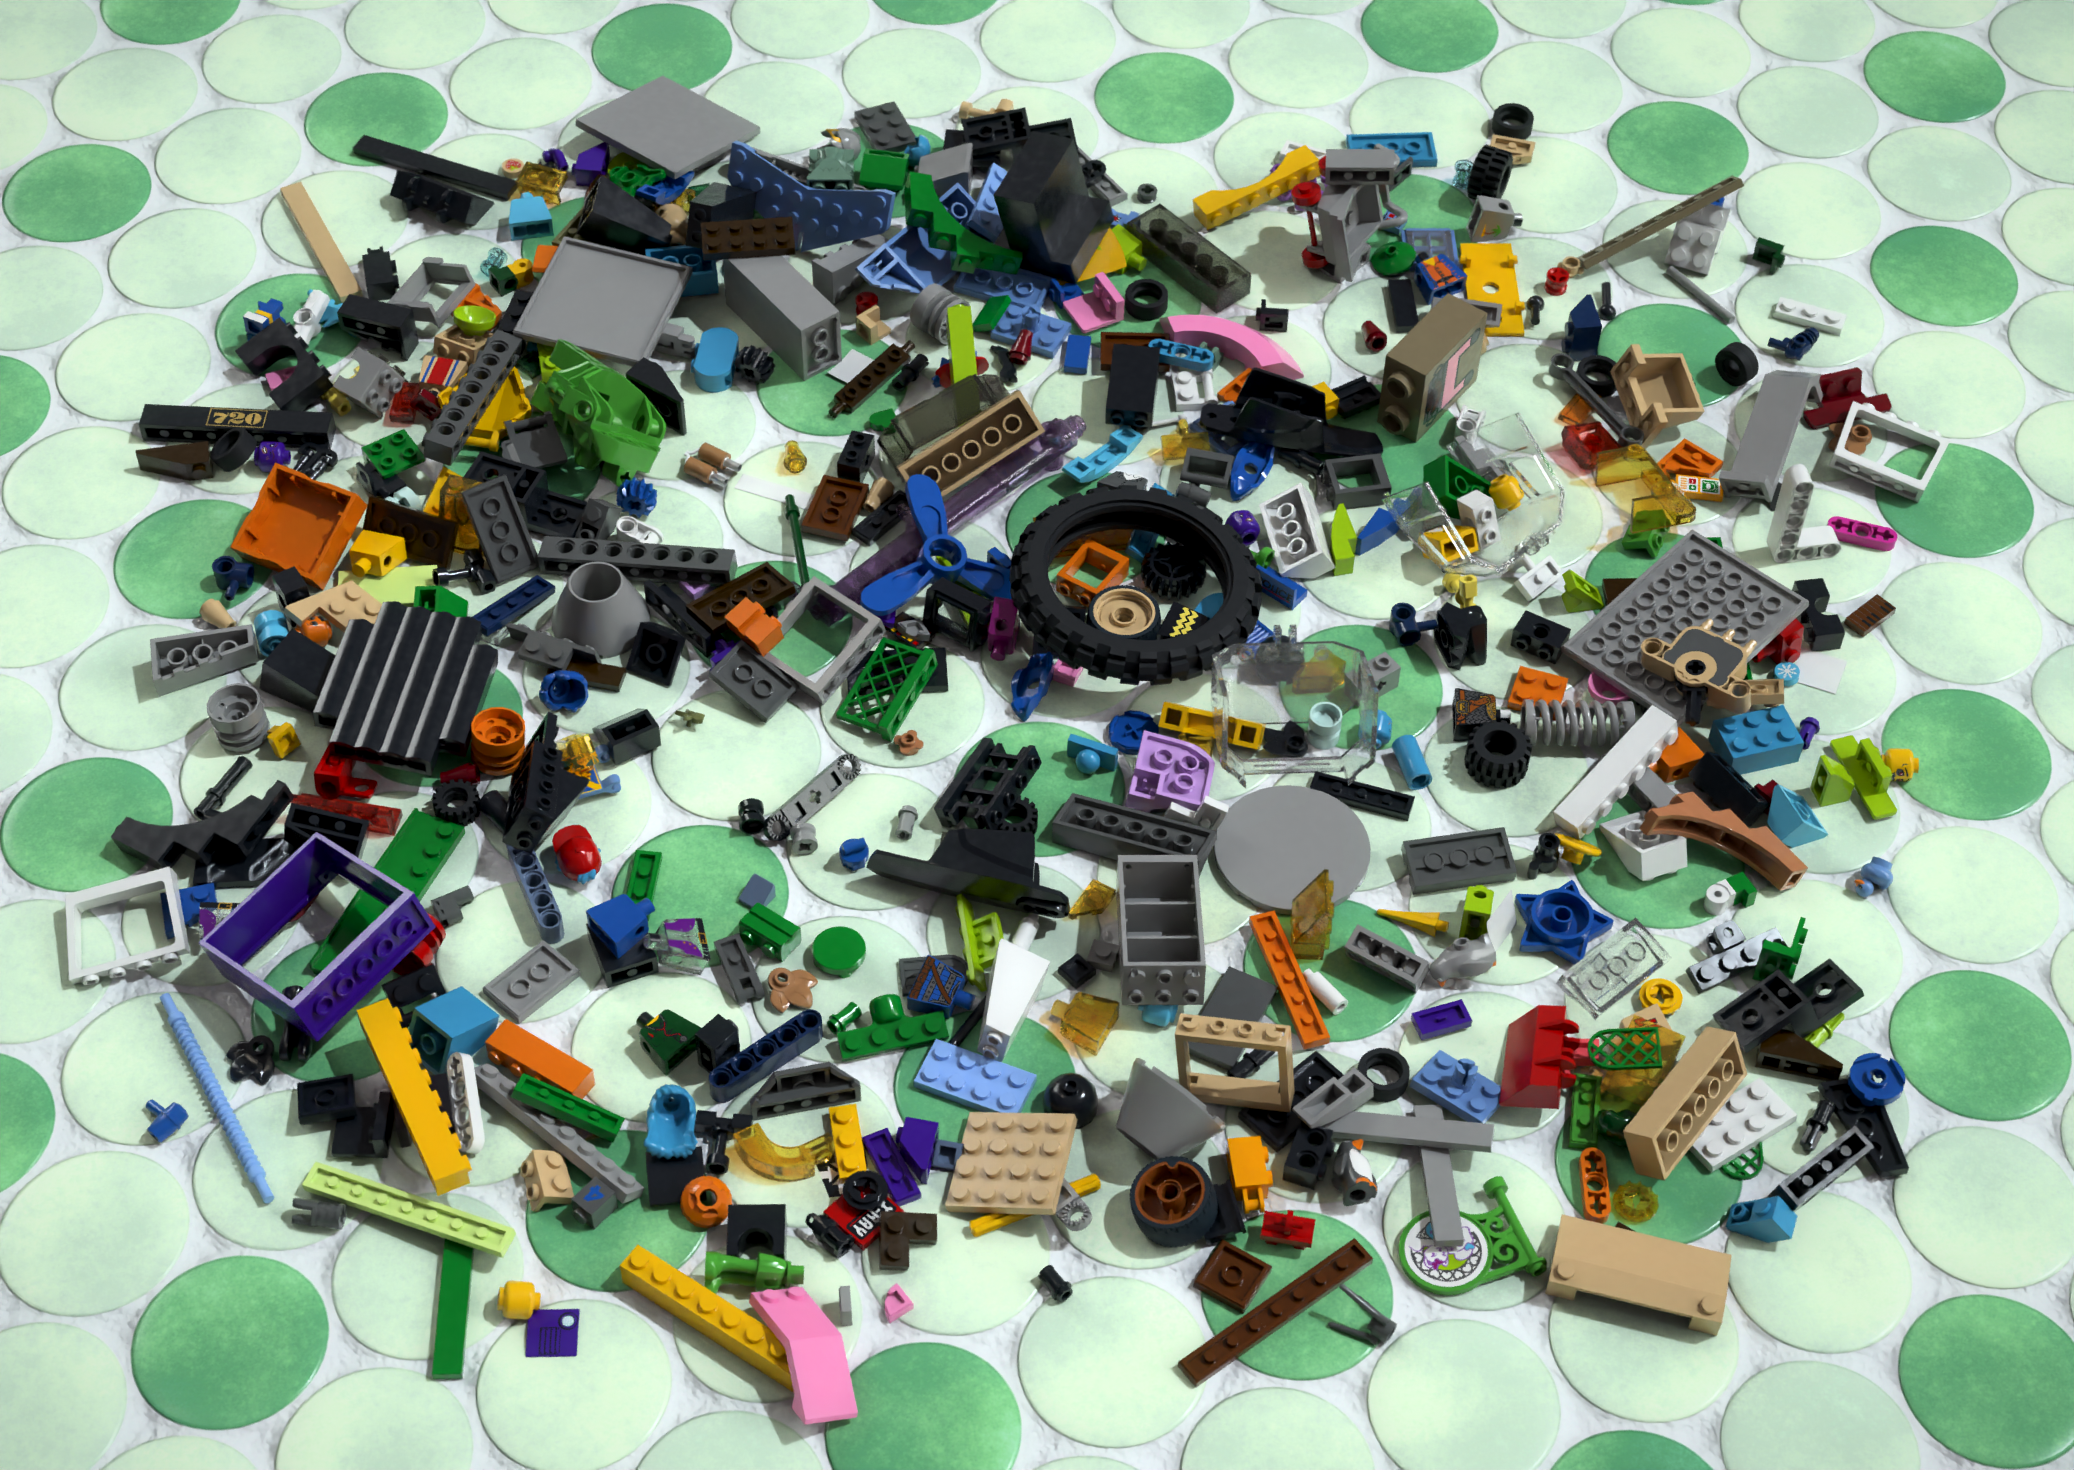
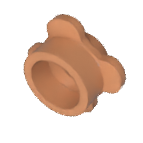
M909 730L903 735H896L894 737V743L899 745V751L903 755H914L923 748V741L918 739L917 732L914 730Z

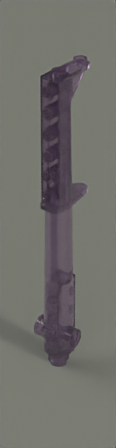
M1070 415L1065 420L1054 418L1052 421L1042 423L1041 425L1045 432L987 468L986 472L945 501L944 507L948 535L1042 470H1059L1064 463L1063 455L1077 445V439L1083 436V432L1086 431L1084 420L1078 415ZM904 504L898 505L896 511L899 517L906 523L905 532L835 584L829 585L830 587L861 606L860 596L865 587L893 571L916 562L919 550L923 545V540L912 517L910 508ZM792 581L791 583L794 584L796 593L790 595L789 598L794 600L800 593L801 586ZM821 594L807 608L814 619L821 620L828 627L840 621L849 613Z

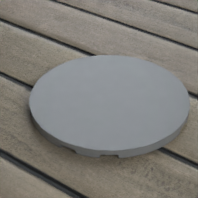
M1284 785L1252 792L1239 799L1228 809V813L1216 830L1217 840L1214 844V858L1218 870H1220L1225 879V883L1238 896H1243L1251 901L1252 905L1266 911L1275 910V913L1284 915H1308L1318 913L1319 910L1331 906L1334 908L1350 898V895L1361 886L1368 871L1370 841L1363 823L1347 805L1337 798L1308 787Z

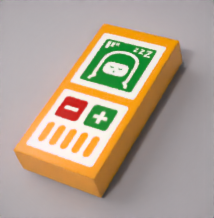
M1676 474L1674 480V497L1722 502L1723 489L1719 479Z

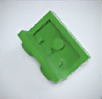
M1642 509L1635 512L1621 542L1625 550L1647 548L1651 557H1657L1660 548L1663 546L1664 539L1670 530V521L1663 509Z

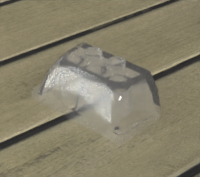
M1635 917L1562 974L1556 984L1569 998L1588 1011L1596 1020L1668 963L1672 957Z

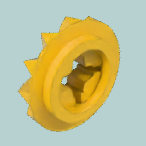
M1656 978L1648 980L1641 986L1638 999L1642 1002V1008L1658 1003L1664 1015L1670 1014L1673 1016L1675 1011L1680 1009L1683 997L1680 989L1673 982ZM1658 992H1660L1662 999H1664L1663 1004H1660L1656 998Z

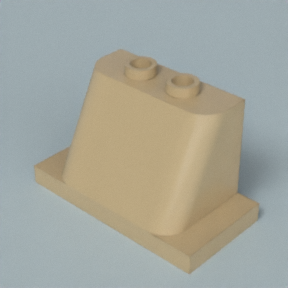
M1631 344L1610 371L1630 426H1635L1644 433L1640 449L1647 448L1662 429L1697 420L1705 412L1683 353L1643 354L1639 344Z

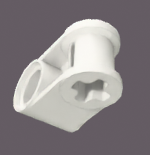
M1463 405L1456 422L1454 438L1463 435L1468 443L1474 445L1478 433L1483 427L1486 411L1482 410L1479 412L1467 408V405Z
M631 516L621 517L616 522L617 541L661 544L664 540L663 534L659 529L636 520Z

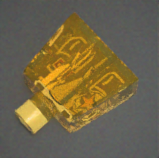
M1078 992L1070 1004L1057 999L1052 1006L1051 1015L1061 1018L1060 1033L1063 1037L1097 1056L1119 1018L1120 1002Z

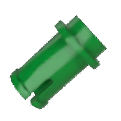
M850 1002L839 1013L829 1016L827 1026L834 1034L844 1032L848 1025L862 1015V1012L857 1004Z

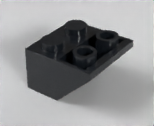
M637 708L592 728L601 745H607L609 756L615 765L661 746L659 725L648 709Z

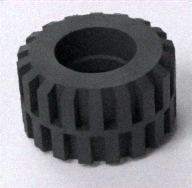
M1489 145L1483 146L1470 172L1467 186L1469 198L1476 200L1478 195L1502 198L1513 165L1511 152Z
M1491 720L1490 723L1486 721L1481 723L1480 727L1476 726L1468 737L1464 759L1468 774L1475 776L1474 780L1476 782H1483L1484 786L1487 787L1492 785L1494 788L1500 789V786L1508 788L1511 787V783L1518 784L1520 779L1526 776L1532 750L1530 738L1528 735H1525V731L1522 728L1518 729L1514 723L1510 725L1504 720H1501V722ZM1492 752L1501 753L1505 756L1494 755Z

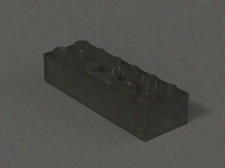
M1158 204L1127 222V231L1142 242V256L1216 314L1250 294L1251 273L1163 205Z

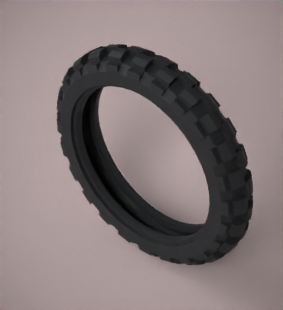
M1120 485L1116 490H1109L1107 486L1093 488L1086 491V495H1082L1080 492L1061 499L1058 505L1049 506L1036 516L1035 522L1028 524L1020 535L1019 542L1015 546L1012 555L1009 577L1011 584L1010 593L1013 605L1019 610V618L1026 629L1035 634L1036 641L1052 654L1057 652L1060 661L1074 669L1083 667L1088 670V675L1106 680L1107 676L1120 679L1121 684L1138 685L1139 681H1149L1152 686L1171 684L1174 678L1186 681L1199 677L1203 674V670L1212 671L1228 661L1231 654H1236L1245 645L1248 636L1253 632L1258 621L1262 602L1261 574L1256 570L1257 562L1250 549L1243 544L1244 540L1232 526L1222 524L1223 519L1207 507L1203 509L1198 508L1194 500L1180 494L1176 498L1167 495L1166 490L1150 487L1149 491L1138 490L1137 485ZM1115 529L1148 531L1176 540L1197 553L1215 573L1223 592V604L1208 622L1184 635L1161 640L1122 638L1095 629L1074 616L1056 596L1050 584L1048 568L1054 558L1065 547L1084 536Z

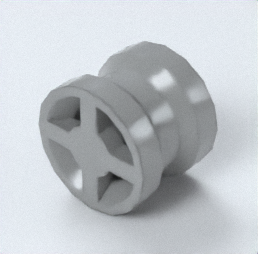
M799 823L790 829L794 853L808 855L817 850L818 842L815 838L816 829L814 825Z

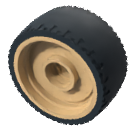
M1116 585L1108 587L1094 596L1089 605L1086 624L1102 632L1122 638L1157 640V633L1161 627L1160 608L1155 598L1145 590L1128 585Z

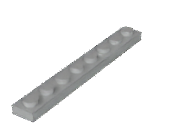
M487 1063L474 1067L476 1083L479 1089L592 1179L597 1177L615 1191L616 1198L620 1202L626 1203L641 1197L644 1187L632 1175L619 1168L613 1160L600 1153L593 1144L580 1137L573 1128L568 1127L554 1116L512 1098L511 1095L516 1083L502 1075L495 1066Z

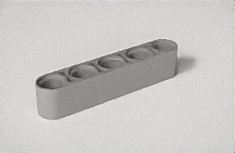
M1605 753V754H1603V755L1601 756V760L1604 758V756H1605L1607 753ZM1649 767L1646 768L1640 780H1635L1629 786L1627 792L1637 805L1646 812L1652 808L1669 805L1671 799L1676 795Z

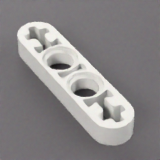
M454 1052L450 1055L447 1062V1075L455 1130L462 1149L459 1150L465 1153L478 1154L484 1146L485 1137L474 1063L469 1054ZM465 1085V1091L462 1096L463 1087ZM469 1110L468 1119H467V1121H466V1114H467V1111Z

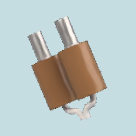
M703 443L700 448L694 451H687L684 454L686 456L684 472L707 484H711L714 481L722 486H726L728 479L718 475L715 467L690 457V455L698 452L699 459L722 470L729 467L739 472L742 468L741 464L731 460V454L708 443Z

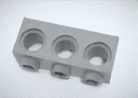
M1358 924L1344 947L1347 957L1417 993L1429 972V962Z

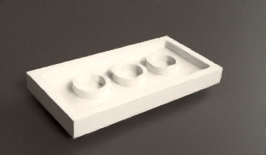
M1758 1078L1729 1097L1689 1150L1712 1173L1722 1165L1755 1147L1761 1141L1763 1142L1794 1123L1797 1114L1761 1078Z

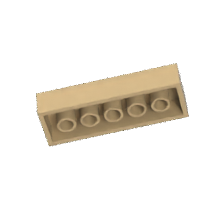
M1016 390L897 466V469L906 483L915 474H923L930 477L940 488L943 497L1045 432L1021 391Z
M1707 1026L1688 1051L1683 1054L1672 1071L1668 1073L1660 1086L1655 1089L1652 1096L1640 1108L1632 1121L1627 1124L1623 1133L1636 1174L1665 1181L1747 1076L1736 1032Z

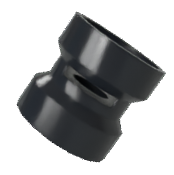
M755 798L741 801L738 805L740 830L750 835L762 832L765 821L763 817V802Z

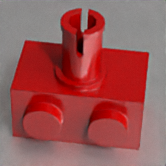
M1797 619L1793 620L1752 660L1758 663L1769 656L1776 665L1781 662L1794 663L1800 657L1804 626Z

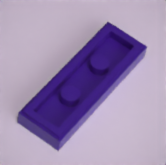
M888 1128L862 1137L863 1146L877 1173L885 1179L888 1185L890 1199L899 1207L921 1199V1192Z

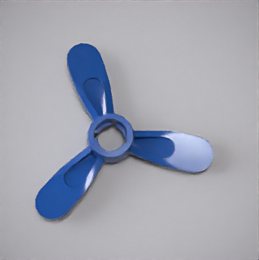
M923 474L911 476L905 484V493L912 517L923 540V545L919 550L915 563L893 571L865 587L860 596L861 606L876 616L890 614L912 600L928 584H934L942 577L953 583L958 581L994 601L995 597L1012 599L1009 581L1010 569L967 558V552L963 544L955 537L948 535L945 507L940 488L936 482ZM931 556L943 557L947 559L952 564V566L940 565L936 563L931 558Z

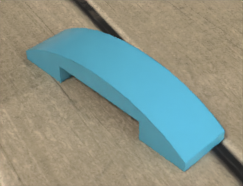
M1123 425L1110 434L1108 443L1084 459L1079 456L1063 466L1062 471L1079 483L1095 480L1119 465L1143 439V435L1128 425Z

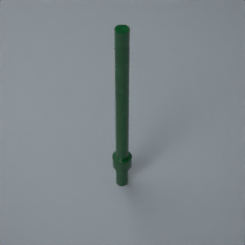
M788 494L785 496V516L790 524L802 588L805 583L810 581L798 520L800 517L799 507L795 504L794 496Z

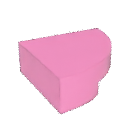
M897 1283L890 1288L885 1300V1315L889 1323L914 1309L913 1302Z

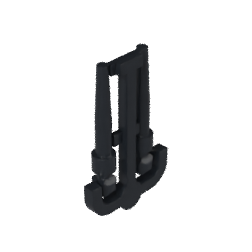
M308 442L301 445L297 450L298 454L304 456L300 457L297 461L298 464L293 469L296 471L301 470V473L305 475L309 473L311 474L309 478L316 480L320 474L325 472L327 467H334L337 464L338 456L326 444L317 445ZM322 456H324L323 459L321 460L322 463H319V464L315 467V471H314V470L312 469L313 466L318 462V460H319Z

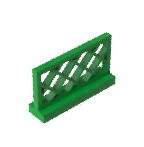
M883 637L837 711V719L879 733L883 740L892 742L938 666L935 651L926 647L922 651ZM886 647L892 648L897 652V654L886 658L882 656ZM910 656L918 658L915 663L907 666L904 665V658ZM900 660L902 668L888 672L886 664ZM883 666L885 673L871 678L870 673L872 669ZM905 673L906 679L904 682L893 686L891 678ZM888 679L890 687L876 691L874 684ZM871 685L873 693L859 697L858 692L860 689ZM893 693L894 698L892 702L881 705L879 697ZM873 699L877 700V707L864 711L862 703ZM858 704L862 711L854 715L846 713L848 708ZM881 712L882 718L878 725L868 721V716Z

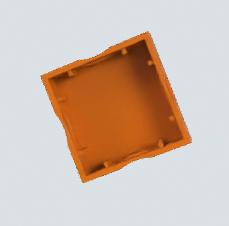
M275 462L259 492L254 508L245 518L230 548L241 558L278 573L295 566L306 584L324 590L368 505L358 494L330 483L315 481L304 473Z

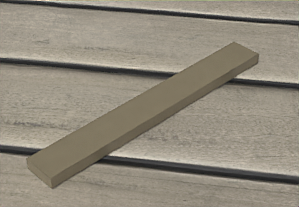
M1730 176L1577 257L1581 262L1580 267L1588 269L1744 186L1742 179Z

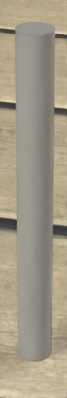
M1673 266L1668 267L1666 270L1667 274L1726 322L1731 324L1735 320L1734 315Z

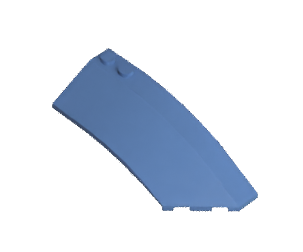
M957 182L939 198L940 202L958 223L973 234L991 243L992 241L967 225L976 201ZM907 225L889 241L884 243L855 269L872 287L918 294L928 285L936 283L942 286L958 272L951 270L950 251L929 247L928 228Z

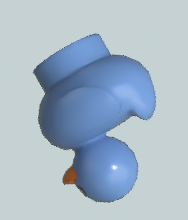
M1872 857L1871 862L1863 865L1860 873L1863 879L1854 881L1857 894L1862 897L1870 896L1874 890L1873 883L1879 885L1881 890L1887 889L1893 882V874L1890 871L1893 864L1884 859Z

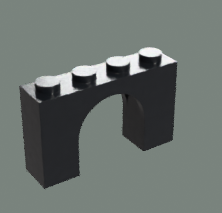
M279 317L235 352L255 377L283 358H297V366L293 374L271 391L269 396L280 410L302 411L333 387L332 382L328 379L332 375L324 365L320 367L317 365L320 362L319 358L312 350L310 352L306 351L309 346L301 336L295 337L298 332L291 323L285 324Z

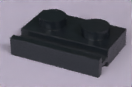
M1365 375L1331 389L1339 398L1338 413L1344 419L1380 404L1381 393L1371 382L1366 380L1367 377Z
M1230 1179L1226 1180L1224 1184L1218 1185L1217 1183L1213 1185L1217 1195L1218 1210L1212 1228L1205 1235L1207 1245L1235 1237L1234 1234L1240 1232L1243 1234L1247 1233Z

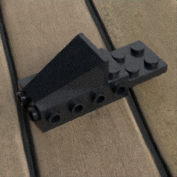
M550 712L546 714L526 745L525 755L512 774L502 838L503 843L530 854L536 845L567 817L589 784V780L563 770L564 764L561 763L563 752L557 750V743H554L559 731V727L556 726L557 715Z

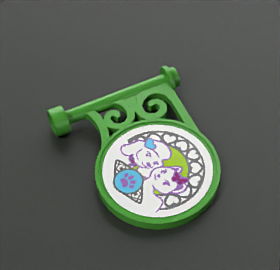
M1493 1177L1483 1185L1488 1198L1495 1199L1499 1206L1483 1214H1466L1459 1211L1464 1237L1463 1246H1434L1429 1211L1421 1213L1407 1224L1400 1237L1398 1253L1403 1271L1415 1285L1433 1294L1453 1296L1469 1292L1478 1285L1524 1269L1533 1277L1539 1276L1547 1270L1546 1259L1544 1257L1538 1258L1505 1194L1508 1191V1186L1503 1177ZM1501 1215H1504L1509 1225L1508 1229L1500 1232L1503 1229V1221L1499 1218ZM1496 1225V1226H1495V1230H1496L1498 1233L1492 1231V1230L1490 1229V1226ZM1508 1247L1506 1248L1507 1256H1503L1499 1252L1501 1248ZM1513 1250L1517 1252V1261L1490 1271L1493 1258L1500 1264H1508L1513 1259Z

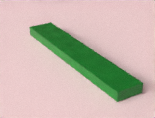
M445 1239L432 1368L433 1379H463L474 1248Z

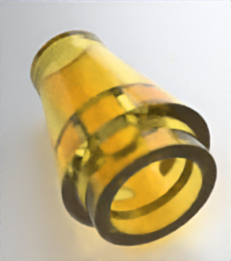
M788 441L785 444L784 467L791 473H800L805 469L807 458L796 441Z

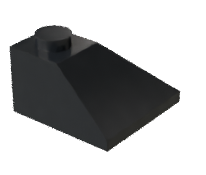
M640 622L626 669L671 686L686 638L675 630L658 623Z

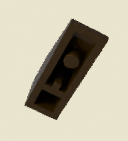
M208 441L136 450V457L142 471L187 481L213 478V460L210 458L211 450Z
M1781 1029L1757 1046L1755 1067L1827 1082L1839 1080L1843 1064L1792 1031Z

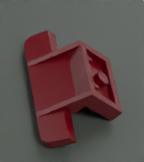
M1856 367L1821 375L1819 383L1823 397L1821 403L1816 402L1819 408L1803 411V418L1810 428L1819 429L1835 423H1845L1853 401L1859 404L1870 403L1875 407L1876 411L1881 413L1889 412L1892 405L1887 393L1866 397L1861 392L1862 370ZM1855 417V418H1854V421H1855V420H1860V419H1862V418Z

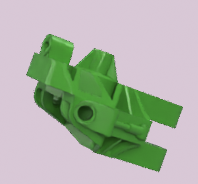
M558 339L549 361L562 370L554 371L547 383L539 381L530 403L542 412L551 411L553 419L563 427V433L572 434L574 458L578 465L594 471L602 461H605L602 474L618 487L622 485L625 479L631 481L637 471L649 473L661 448L659 445L666 432V423L647 396L623 375L607 367L576 345L566 340Z

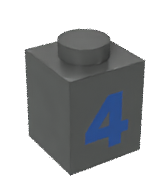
M594 1177L571 1199L572 1213L575 1219L583 1225L586 1223L593 1229L598 1227L618 1208L616 1192L597 1177Z

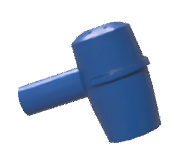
M153 1099L146 1103V1109L157 1116L147 1128V1131L159 1143L168 1138L177 1129L179 1130L180 1126L189 1117L187 1111L175 1102L166 1109Z

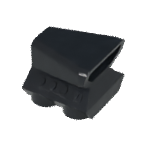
M1446 602L1440 610H1437L1438 626L1434 627L1435 643L1447 666L1460 670L1466 657L1476 664H1485L1487 659V618L1483 610L1478 605L1460 609Z

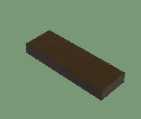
M573 658L566 668V671H575L583 675L588 682V687L620 692L627 674L624 667ZM548 668L546 675L555 672V670Z

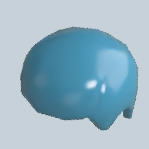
M919 135V137H915L914 139L917 141V144L913 146L908 145L904 153L910 154L908 166L915 168V165L919 166L920 157L930 154L931 146L926 136Z

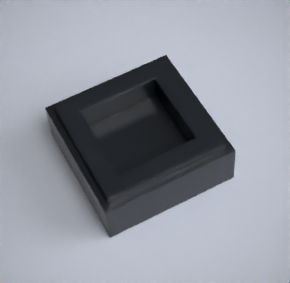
M1077 953L1058 967V974L1077 989L1096 975V969Z

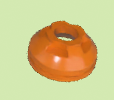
M712 1176L698 1177L685 1186L680 1198V1207L684 1217L691 1224L700 1228H712L721 1224L728 1217V1205H732V1196L727 1185ZM704 1191L713 1192L716 1196V1203L712 1206L703 1205L700 1201V1194Z

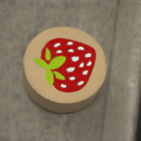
M508 159L502 164V173L507 178H519L522 176L521 173L524 172V163L519 159Z

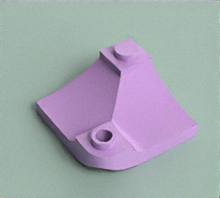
M1144 730L1125 807L1150 813L1153 809H1168L1171 802H1174L1187 809L1196 811L1204 797L1209 796L1215 766L1214 760L1205 750L1197 745Z

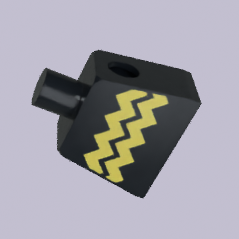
M1173 602L1157 633V640L1189 633L1208 622V618L1182 604Z

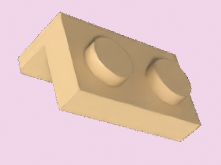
M532 1150L521 1165V1175L524 1177L527 1189L526 1196L530 1201L532 1211L538 1212L544 1203L571 1204L574 1193L564 1156L558 1151Z

